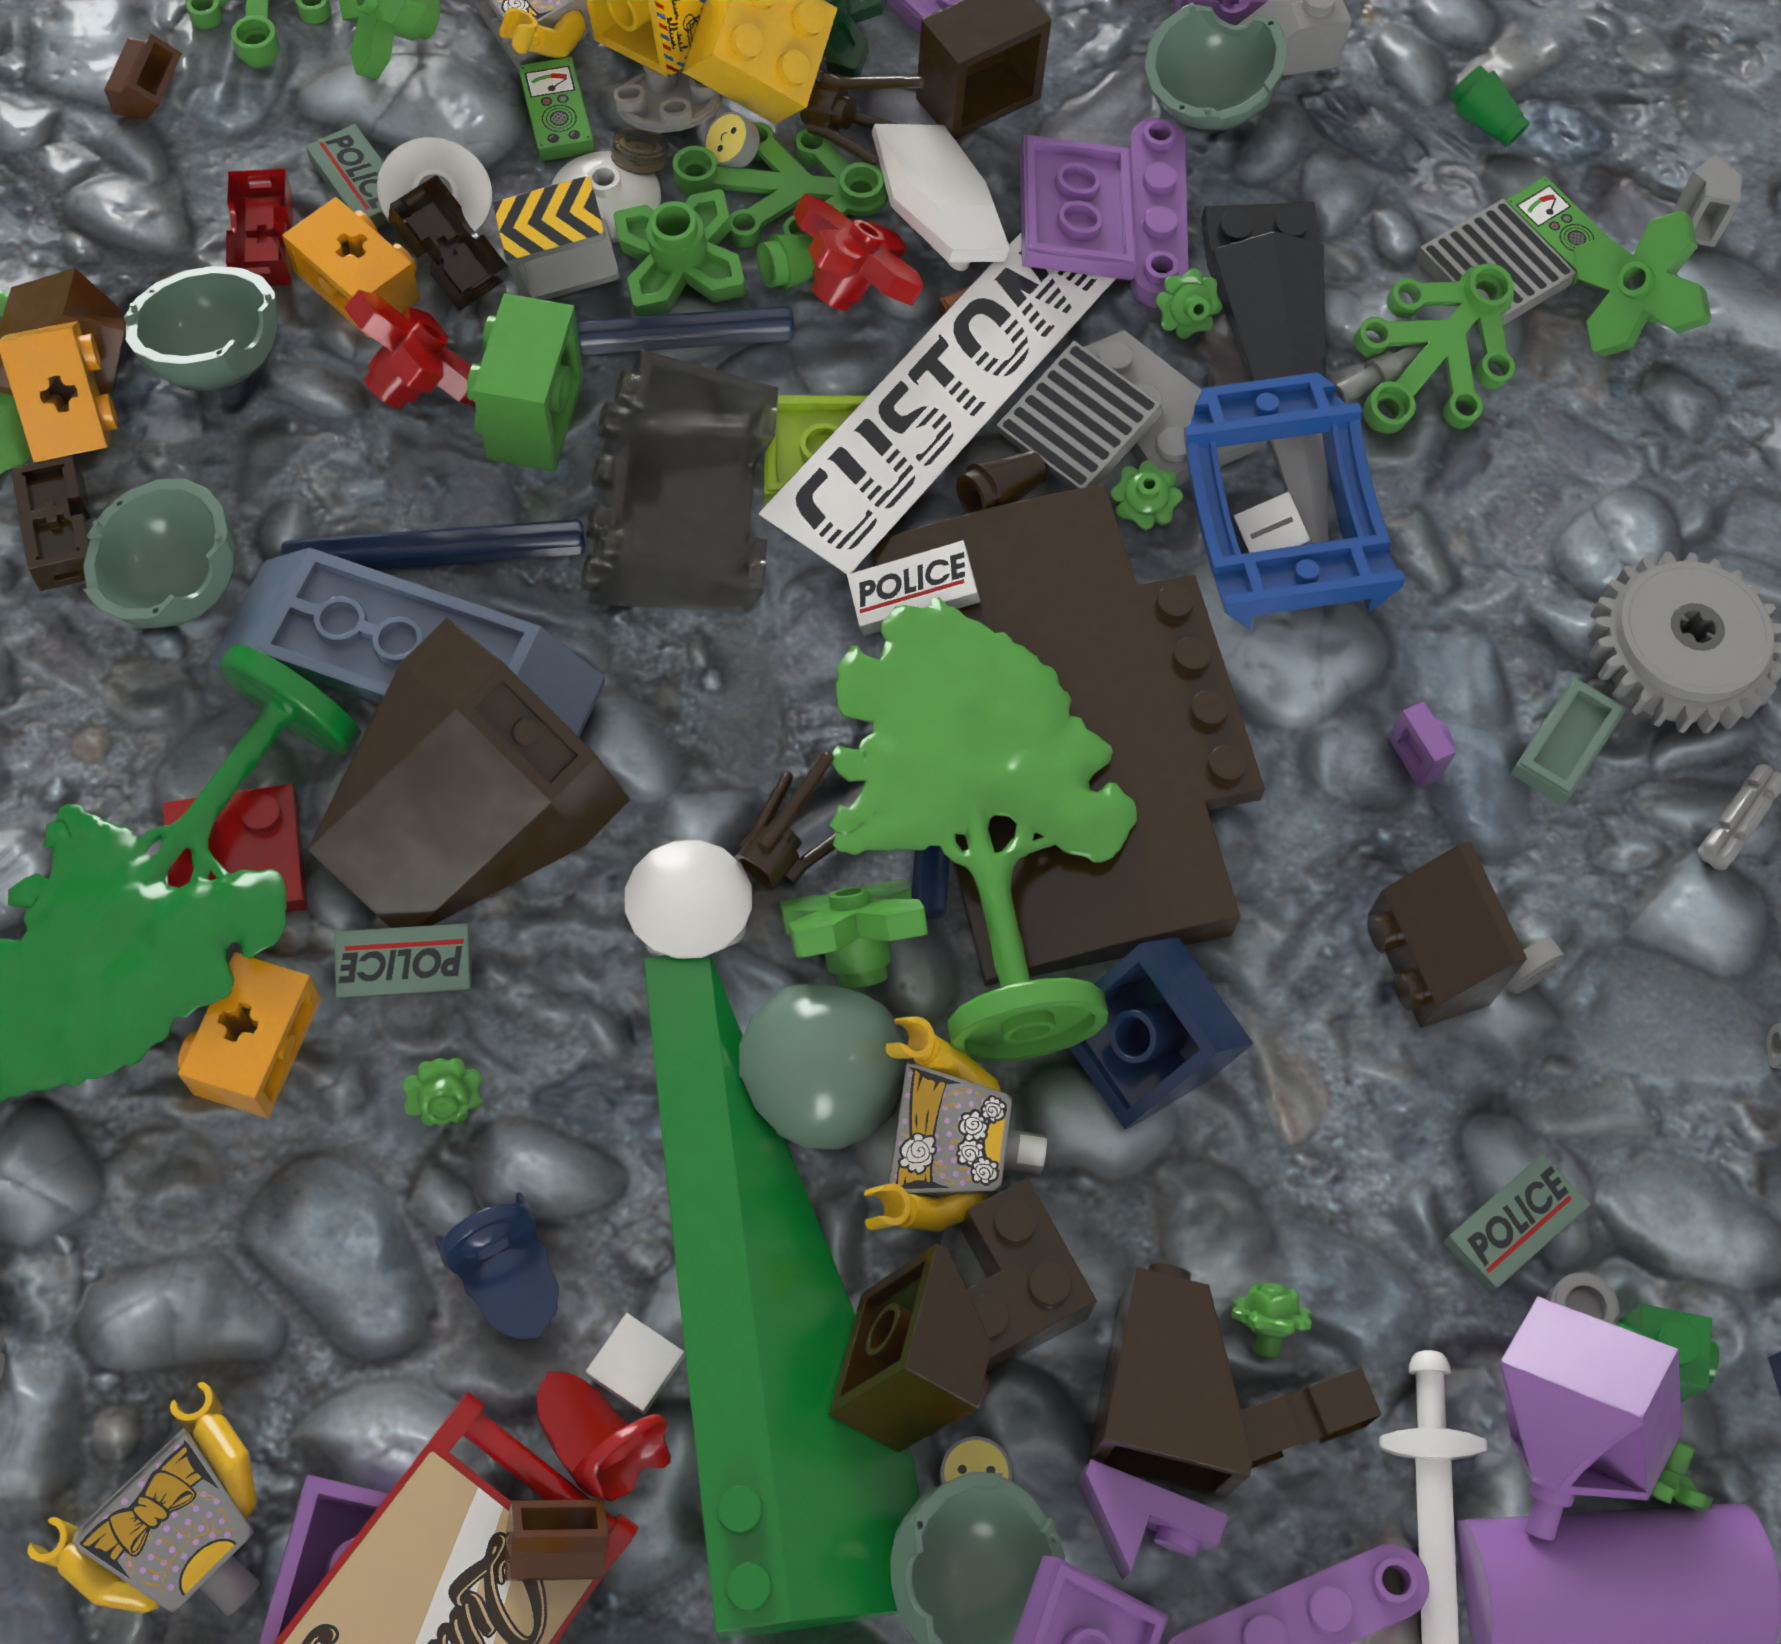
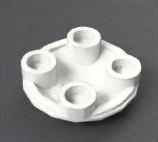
M701 840L673 841L651 850L633 868L625 887L626 917L634 934L645 943L647 951L654 957L667 955L675 959L704 958L725 949L727 946L734 945L744 937L746 923L752 911V887L742 864L724 848Z

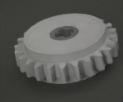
M1665 552L1656 565L1649 556L1641 559L1636 569L1627 565L1622 569L1616 580L1611 579L1593 608L1590 616L1595 620L1587 631V637L1597 642L1589 653L1590 659L1604 660L1605 664L1597 676L1600 680L1612 679L1616 685L1612 696L1615 699L1625 696L1633 703L1631 713L1634 715L1641 713L1643 710L1652 714L1653 725L1660 727L1665 720L1674 721L1678 732L1685 733L1689 726L1696 722L1703 734L1710 733L1718 722L1726 729H1729L1736 724L1741 716L1747 720L1752 717L1757 709L1764 705L1776 690L1777 686L1775 684L1781 678V643L1776 642L1781 636V624L1772 623L1770 618L1776 610L1775 605L1763 604L1758 597L1761 591L1758 585L1749 587L1741 580V571L1737 569L1730 573L1720 568V560L1715 558L1710 564L1698 562L1696 553H1689L1684 561H1676L1672 552Z

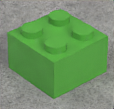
M503 293L497 315H489L485 322L483 331V349L485 352L481 365L473 364L468 376L467 397L469 400H473L476 406L475 433L482 435L487 460L556 472L584 378L574 305Z

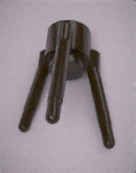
M824 72L821 81L815 80L807 108L800 111V117L802 122L808 125L807 131L809 134L826 138L855 157L862 159L870 165H876L879 162L878 156L840 133V128L847 130L852 123L873 129L874 124L898 123L856 111V98L850 96L848 90L923 88L926 85V80L924 77L907 76L841 77Z
M826 751L820 756L778 817L773 820L793 781V774L788 771L784 772L772 790L753 828L739 844L741 850L736 854V860L742 864L744 870L754 879L770 888H775L782 878L789 884L795 885L808 868L836 849L833 846L836 835L835 831L799 857L797 850L802 845V842L788 828L833 762L834 756L831 752Z

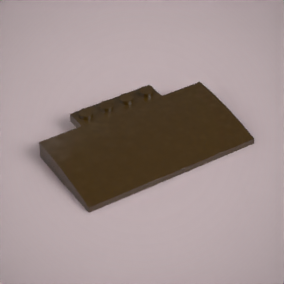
M1105 484L991 507L881 539L871 551L874 566L964 540L981 602L958 608L957 610L965 617L981 622L994 633L1005 632L1013 640V643L1024 646L1029 652L1038 656L1039 661L1043 665L1050 666L1056 671L1059 685L1064 691L1068 692L1072 699L1069 709L1070 716L1081 718L1088 730L1097 734L1112 746L1113 754L1111 761L1091 777L1089 781L1090 790L1098 792L1107 783H1117L1123 793L1135 802L1137 822L1129 831V835L1122 848L1113 858L1101 863L1093 862L1086 857L1065 853L1057 845H1053L1032 852L1020 858L1015 864L1011 879V895L1017 925L1024 945L1029 977L1121 959L1140 943L1178 937L1185 946L1232 936L1241 915L1208 810L1259 801L1264 794L1265 787L1196 576L1190 575L1146 584H1136ZM993 816L989 821L988 831L995 853L1003 851L1010 840L1015 837L1017 824L1010 817ZM1035 833L1033 840L1042 838L1043 836L1041 834ZM955 834V841L962 851L967 850L966 837L963 834ZM952 861L984 986L998 984L1000 981L994 966L991 943L978 887L969 870Z

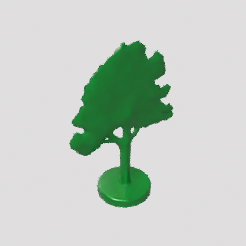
M233 644L220 661V671L230 685L258 708L261 713L180 818L170 825L158 826L155 829L149 830L139 838L132 835L129 828L120 827L107 821L106 818L87 813L83 805L66 804L59 808L55 822L46 825V836L42 848L52 847V870L49 879L35 873L25 877L8 889V906L26 908L23 920L27 931L21 941L0 938V1102L9 1097L22 1096L30 1091L49 1090L65 1083L73 1088L85 1082L86 1079H99L106 1074L115 1073L117 1069L124 1065H135L144 1058L149 1048L156 1043H161L169 1036L176 1017L187 1018L197 1008L211 1005L229 997L234 983V978L227 962V949L231 943L238 942L242 948L243 956L250 959L262 950L274 946L281 938L287 926L284 878L274 869L263 871L238 870L230 874L209 851L208 838L220 812L284 728L310 744L338 755H347L360 738L362 731L355 721L336 702L308 680L263 652L243 644ZM161 839L163 843L157 853L153 856L147 855L149 847ZM185 848L190 849L192 853V866L194 868L190 882L180 888L167 885L165 878L168 870ZM210 871L215 875L216 879H208Z

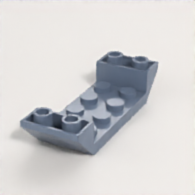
M310 547L265 560L209 660L212 667L220 669V661L233 644H243L263 652L307 680L380 704L399 664L445 618H448L503 661L578 737H580L605 684V677L539 625Z

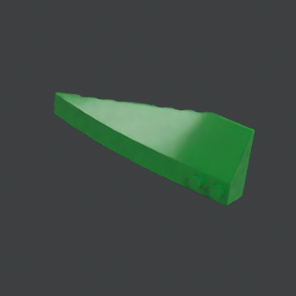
M667 955L643 958L718 1641L897 1615L899 1612L891 1585L890 1558L895 1532L904 1517L920 1498L913 1455L909 1447L898 1453L828 1415L856 1314L785 1138L776 1135L777 1131L755 1110L742 1077L739 1078V1044L743 1035L711 955L704 958L675 959Z

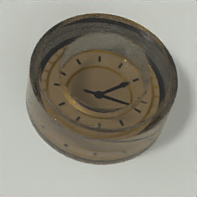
M633 126L625 127L617 131L613 136L611 159L616 166L627 172L639 175L655 174L662 171L666 166L668 143L657 132L639 130Z

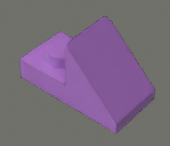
M1092 1459L1083 1469L1078 1482L1081 1493L1122 1580L1133 1568L1146 1528L1156 1531L1154 1541L1158 1545L1185 1556L1195 1557L1198 1549L1208 1553L1220 1543L1228 1518L1226 1513Z

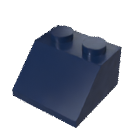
M1176 937L1140 943L1094 984L1103 991L1108 1009L1107 1024L1094 1036L1070 1047V1050L1123 1128L1128 1129L1208 1082L1254 1043L1181 940Z

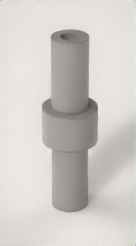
M1410 345L1396 353L1386 351L1366 361L1363 370L1334 384L1336 385L1335 395L1348 404L1373 391L1383 382H1396L1426 345Z

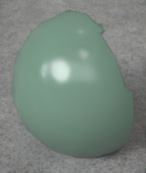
M1190 3L1161 23L1148 44L1144 68L1157 103L1171 116L1183 124L1197 129L1226 130L1241 125L1267 107L1281 86L1288 45L1281 25L1276 19L1254 15L1250 24L1243 26L1232 25L1221 20L1214 13L1212 7Z
M210 266L186 270L155 283L138 296L134 302L130 303V308L124 316L126 321L125 340L145 370L183 390L213 391L227 389L260 369L271 352L277 333L278 321L275 292L263 277L243 268Z
M185 478L156 479L128 490L102 512L98 520L93 522V527L87 534L90 542L83 565L86 589L83 590L98 610L138 628L179 626L195 620L213 607L230 585L236 566L233 525L223 506L208 488Z
M801 984L784 988L775 993L751 1016L739 1044V1078L742 1077L755 1110L777 1131L776 1135L805 1148L842 1149L870 1138L893 1116L901 1096L907 1065L906 1059L891 1058L886 1053V1043L899 1042L906 1045L898 1025L894 1023L893 1015L879 1001L863 993L825 984Z
M969 1472L924 1492L896 1530L890 1558L891 1585L896 1607L904 1626L917 1644H1012L1043 1555L1058 1557L1065 1561V1554L1054 1519L1046 1516L1027 1490L1002 1477L1003 1473Z

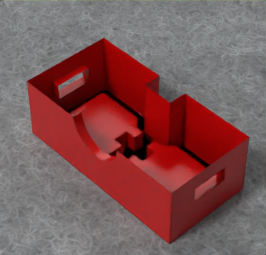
M286 169L228 171L227 204L230 213L231 230H226L227 267L243 268L263 277L270 286L292 285V265L282 236L293 227V192ZM251 181H271V183L249 184Z

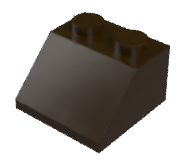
M1470 841L1453 847L1384 888L1368 913L1367 927L1371 941L1380 953H1386L1395 973L1394 988L1398 1000L1407 1011L1412 1010L1420 1028L1490 1006L1527 960Z
M937 1243L861 1294L828 1413L829 1416L898 1453L927 1436H933L938 1430L966 1414L975 1412L984 1401L989 1389L990 1379L986 1374L992 1342L948 1249Z

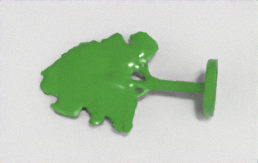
M932 598L930 606L925 608L907 605L896 606L881 624L880 632L885 639L881 658L878 660L863 654L858 645L850 646V650L837 666L836 695L838 710L844 717L873 722V733L862 739L858 750L837 746L832 752L834 759L831 764L848 782L865 781L862 792L850 809L839 805L835 817L829 824L836 831L833 846L840 852L858 855L865 850H925L929 846H940L947 857L954 863L966 867L972 874L978 887L991 943L994 966L1001 988L977 996L961 1005L947 1021L951 1047L964 1051L975 1062L980 1063L1021 1061L1073 1047L1094 1036L1107 1024L1108 1009L1104 993L1089 981L1073 978H1046L1030 981L1024 945L1017 925L1011 895L1013 868L1020 858L1053 845H1057L1065 853L1086 857L1093 862L1101 863L1113 858L1122 848L1129 835V831L1137 822L1135 802L1123 793L1117 783H1107L1098 792L1090 790L1089 781L1091 777L1111 761L1113 754L1112 746L1097 734L1088 730L1081 718L1070 716L1069 709L1072 699L1068 692L1064 691L1059 685L1057 673L1052 667L1043 665L1039 661L1038 656L1029 652L1024 646L1013 643V640L1005 632L994 633L981 622L967 618L959 610L947 606L941 598ZM993 816L1010 817L1017 824L1015 837L1010 840L1003 851L995 853L988 831L989 821ZM1035 833L1041 834L1043 836L1042 838L1033 840ZM955 834H963L966 837L967 850H961L955 841Z

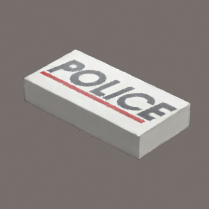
M964 540L847 574L858 624L863 636L880 632L882 622L896 606L907 605L925 608L930 606L932 598H941L947 606L954 607L955 609L981 602Z

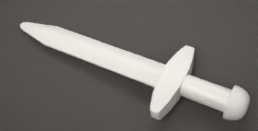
M1424 1350L1416 1352L1409 1363V1373L1416 1375L1418 1428L1399 1430L1381 1435L1378 1440V1446L1380 1450L1387 1453L1415 1459L1419 1559L1424 1564L1429 1577V1594L1424 1606L1421 1608L1422 1644H1459L1451 1460L1470 1458L1483 1454L1487 1451L1488 1445L1485 1438L1467 1432L1446 1429L1444 1375L1451 1374L1450 1364L1443 1353Z

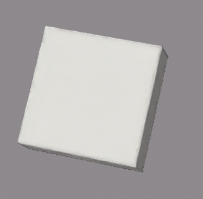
M626 1313L585 1372L591 1380L645 1416L684 1359L685 1353L682 1349Z

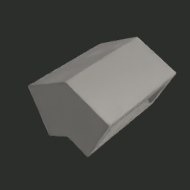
M1716 154L1692 172L1671 213L1683 210L1693 219L1697 244L1715 248L1740 203L1742 175Z

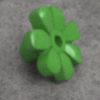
M1678 1440L1651 1493L1652 1497L1669 1504L1673 1498L1695 1510L1710 1509L1713 1497L1700 1492L1697 1489L1698 1485L1693 1483L1691 1477L1686 1474L1696 1449L1695 1447Z

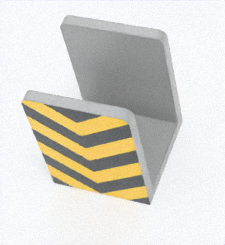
M583 176L493 202L506 262L521 296L548 300L620 278L608 225L605 218L600 215L594 187L589 176Z

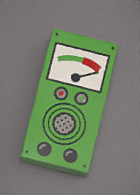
M572 57L518 65L520 81L540 162L594 152L593 138Z
M1544 176L1505 201L1576 272L1572 284L1575 286L1581 282L1578 278L1575 262V247L1607 235L1556 185Z

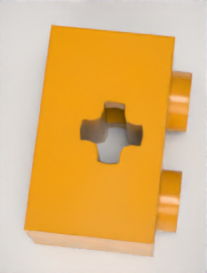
M337 197L331 199L282 235L293 272L367 338L370 336L357 326L344 309L358 289L380 296L400 313L404 312L408 306H412L420 300L415 273H417L418 269L410 253L398 243L391 245L379 234L372 220L364 212L358 210L354 213Z
M73 321L4 335L0 339V355L33 462L107 448L113 439L111 430L119 429V423L111 395L109 393L100 395L93 371L101 370L102 365L92 333L82 335L79 321ZM56 376H60L64 385H75L77 389L69 399V404H64L61 395H50L47 390L55 382Z
M234 952L228 964L234 978L232 992L229 997L207 1005L208 1010L198 1031H191L185 1038L178 1056V1068L180 1069L178 1075L194 1096L269 1119L322 998L310 975L256 958L249 959L244 957L243 954ZM253 1026L257 1028L253 1034L250 1033ZM239 1033L240 1036L238 1037L237 1041H235L234 1038Z

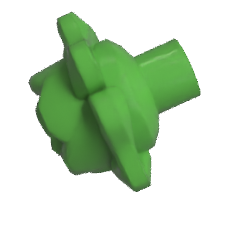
M1196 268L1189 269L1182 276L1167 277L1164 282L1167 292H1161L1155 299V303L1161 311L1160 324L1162 328L1167 331L1175 329L1176 335L1181 339H1187L1195 332L1211 330L1213 318L1210 315L1219 314L1223 307V304L1216 295V279L1210 276L1203 278L1201 271Z
M1149 460L1141 463L1139 471L1133 466L1124 467L1121 472L1120 482L1111 489L1110 493L1112 501L1119 504L1116 511L1118 519L1133 521L1143 531L1151 530L1155 521L1162 526L1170 524L1173 510L1183 499L1182 491L1174 487L1177 482V475L1173 471L1160 470Z
M438 1058L432 1061H424L418 1066V1075L407 1076L403 1080V1089L407 1094V1099L404 1103L405 1112L412 1116L421 1115V1122L426 1126H433L435 1124L441 1126L450 1122L461 1123L467 1119L468 1109H476L482 1105V1095L478 1090L482 1080L481 1074L475 1069L465 1070L464 1061L459 1058L451 1060Z
M1272 1282L1262 1285L1261 1283L1251 1285L1247 1297L1232 1300L1233 1309L1231 1317L1245 1324L1255 1333L1253 1351L1260 1356H1280L1284 1337L1290 1336L1296 1330L1305 1331L1311 1329L1312 1321L1310 1319L1312 1311L1299 1306L1298 1292L1294 1289L1288 1290L1282 1284Z

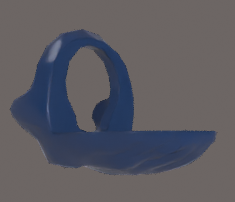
M517 1192L516 1203L500 1204L476 1212L455 1225L445 1237L438 1235L435 1238V1243L443 1264L461 1278L466 1294L477 1304L487 1323L508 1337L527 1340L541 1338L544 1329L550 1326L551 1318L556 1315L558 1309L559 1285L549 1265L548 1251L537 1237L535 1214L521 1192Z

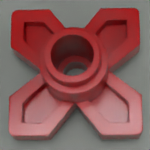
M804 193L793 212V216L798 227L814 238L808 248L815 264L812 271L815 279L811 284L813 293L826 304L836 309L847 311L850 310L854 302H860L872 284L884 295L913 306L924 284L918 272L901 260L906 248L899 234L871 221L854 220L852 222L832 204Z
M358 289L344 309L363 332L382 344V347L368 363L370 372L364 378L365 384L370 391L387 405L396 409H402L407 402H416L423 392L430 394L437 385L459 403L476 407L475 402L467 397V381L472 365L445 347L449 336L435 318L428 312L410 306L401 314L380 296Z

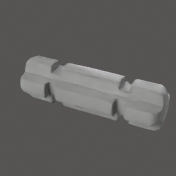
M1761 764L1756 766L1741 786L1740 791L1736 793L1720 816L1711 833L1707 835L1698 848V856L1702 861L1709 863L1716 870L1728 868L1742 850L1743 844L1748 841L1766 815L1774 799L1781 793V773L1774 771L1770 765Z

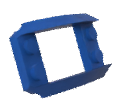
M1318 372L1202 388L1194 407V414L1189 425L1184 429V441L1197 516L1223 609L1227 615L1250 631L1253 616L1360 600H1363L1367 613H1369L1404 585L1405 578L1402 570L1396 569L1389 550L1391 540L1380 511L1370 474L1360 420L1362 415L1360 404H1347L1336 396V385ZM1322 433L1330 486L1343 539L1241 554L1226 500L1217 447Z

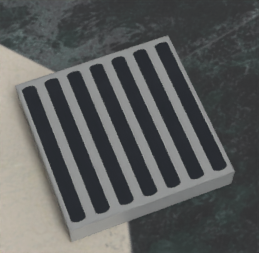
M1504 199L1422 245L1415 259L1436 282L1459 281L1469 268L1476 265L1492 263L1503 267L1510 274L1514 284L1512 304L1501 315L1503 326L1570 286L1576 275V272ZM1477 289L1480 295L1490 300L1489 295L1485 291Z
M1073 341L996 426L1000 435L1021 451L1033 450L1038 453L1044 461L1046 470L1075 490L1099 485L1163 415V410L1159 402Z

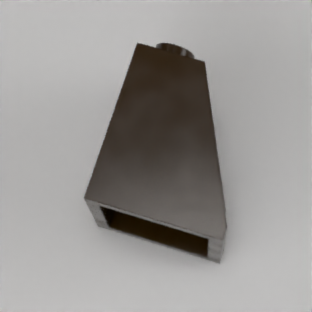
M1154 1263L1149 1265L1148 1270L1137 1267L1118 1300L1086 1464L1092 1459L1131 1476L1225 1499L1250 1477L1253 1460L1209 1284L1190 1280L1191 1273L1177 1266Z

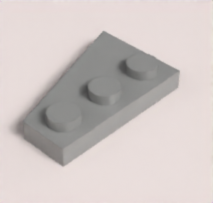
M1125 330L1085 346L1086 350L1151 396L1162 406L1163 415L1130 450L1138 463L1141 465L1143 461L1149 460L1160 470L1173 471L1177 475V482L1174 487L1190 481L1184 429L1189 425L1194 414L1196 401L1202 390ZM1261 441L1217 447L1220 467L1258 451Z

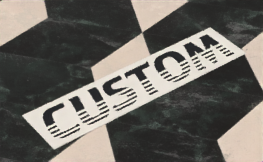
M1020 233L1010 243V252L1006 261L993 262L760 511L759 515L845 574H851L1116 278L1022 266Z

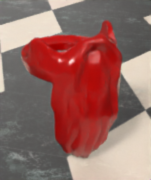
M548 1371L546 1373L545 1380L541 1382L536 1395L537 1417L554 1453L582 1491L598 1499L612 1502L632 1492L639 1474L644 1469L665 1468L671 1463V1455L665 1441V1433L668 1429V1422L665 1417L659 1414H652L628 1425L612 1409L600 1391L580 1377L569 1372Z

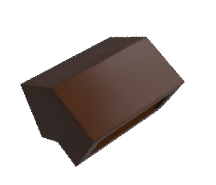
M151 33L145 41L127 38L104 89L113 114L147 120L159 106L182 53Z
M604 1499L511 1501L506 1528L505 1581L584 1580L605 1577V1551L609 1535Z

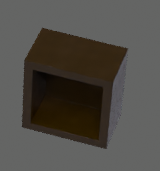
M962 0L947 8H940L934 11L931 15L921 19L917 77H924L926 85L923 88L916 89V99L937 125H945L954 139H958L1041 99L1052 20L1035 0Z

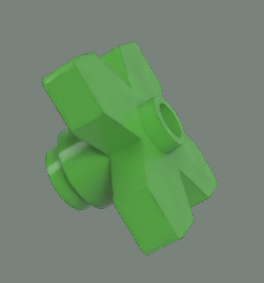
M338 0L342 19L357 24L350 50L355 74L373 80L379 78L391 60L394 35L410 41H415L418 38L428 39L435 32L440 18L439 0Z
M717 189L689 196L686 203L670 201L661 204L655 210L647 205H641L614 212L613 216L622 253L643 261L627 278L636 317L669 313L686 284L714 303L746 295L745 279L739 254L717 246L732 230L723 190Z
M1679 210L1650 220L1634 254H1631L1607 236L1575 247L1574 256L1578 278L1586 285L1608 293L1586 321L1591 349L1600 356L1606 357L1633 348L1646 322L1655 323L1661 321L1676 333L1685 332L1710 323L1711 313L1706 290L1701 285L1677 275L1698 247L1693 219L1685 211Z
M904 879L867 885L865 887L842 888L831 892L829 896L811 895L779 902L783 928L786 935L791 937L795 956L803 958L825 954L827 971L835 974L836 985L842 988H862L885 981L888 978L886 966L892 961L889 941L928 934L925 908L919 899H912L911 888Z

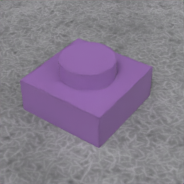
M1424 701L1402 710L1388 737V740L1419 789L1440 780L1456 754L1449 729L1441 720L1434 718Z

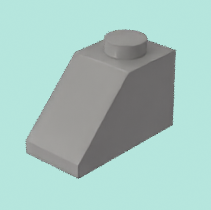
M1269 0L1238 24V26L1250 24L1254 15L1276 19L1280 23L1288 45L1283 76L1338 67L1352 20L1343 0Z

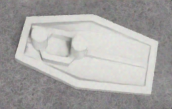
M874 124L872 136L890 206L953 269L965 271L968 269L970 262H1005L1010 252V247L987 183L945 125Z

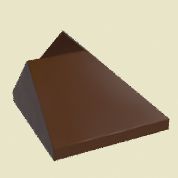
M73 268L11 287L0 324V339L8 334L79 321L82 335L92 333L99 351L102 369L93 371L100 395L109 393L112 398L127 343L125 340L126 321L124 319L126 313L82 273ZM0 355V392L13 395ZM56 376L55 382L47 389L50 395H61L64 404H69V399L77 391L75 385H64L60 376Z

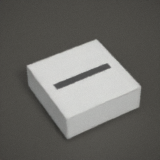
M1289 492L1233 515L1249 553L1312 544Z

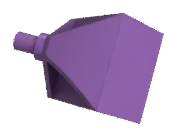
M1537 1297L1500 1363L1511 1444L1531 1478L1528 1492L1534 1497L1526 1531L1540 1539L1554 1540L1563 1507H1571L1575 1495L1636 1500L1649 1499L1682 1434L1679 1354L1677 1348Z

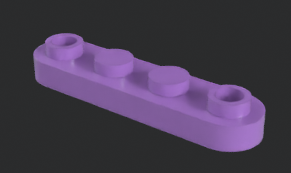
M1150 118L1135 126L1129 149H1131L1137 269L1133 280H1130V289L1133 296L1140 303L1148 307L1158 308L1155 299L1161 292H1167L1164 287L1165 279L1169 276H1182L1189 270L1186 140L1183 131L1175 123L1162 118Z
M1395 1544L1380 1545L1182 1631L1169 1639L1165 1644H1351L1415 1615L1427 1600L1429 1577L1422 1561L1409 1549ZM1385 1569H1394L1401 1574L1404 1580V1589L1401 1595L1391 1594L1384 1587L1382 1576Z

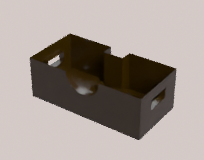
M437 175L390 204L389 223L417 258L426 252L431 257L430 275L458 311L504 282L508 265L483 234L481 236L478 235L470 227L463 215L462 206ZM471 286V290L461 296V293Z
M73 455L11 468L27 567L40 591L84 582L83 565L90 542L87 534L91 530L87 519H91L84 477Z
M1362 1367L1308 1385L1305 1389L1294 1393L1283 1394L1241 1409L1253 1460L1252 1468L1284 1457L1282 1450L1299 1444L1303 1445L1319 1439L1320 1443H1324L1365 1428L1382 1415Z

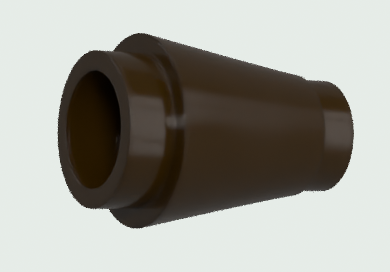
M1033 450L973 463L966 468L965 474L958 477L956 483L957 495L962 507L968 514L1017 502L1046 481L1047 470L1040 455Z

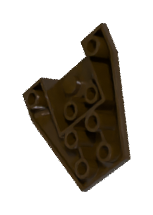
M445 618L399 664L307 850L390 928L432 926L586 846L630 801V798L599 757L503 661L450 619Z

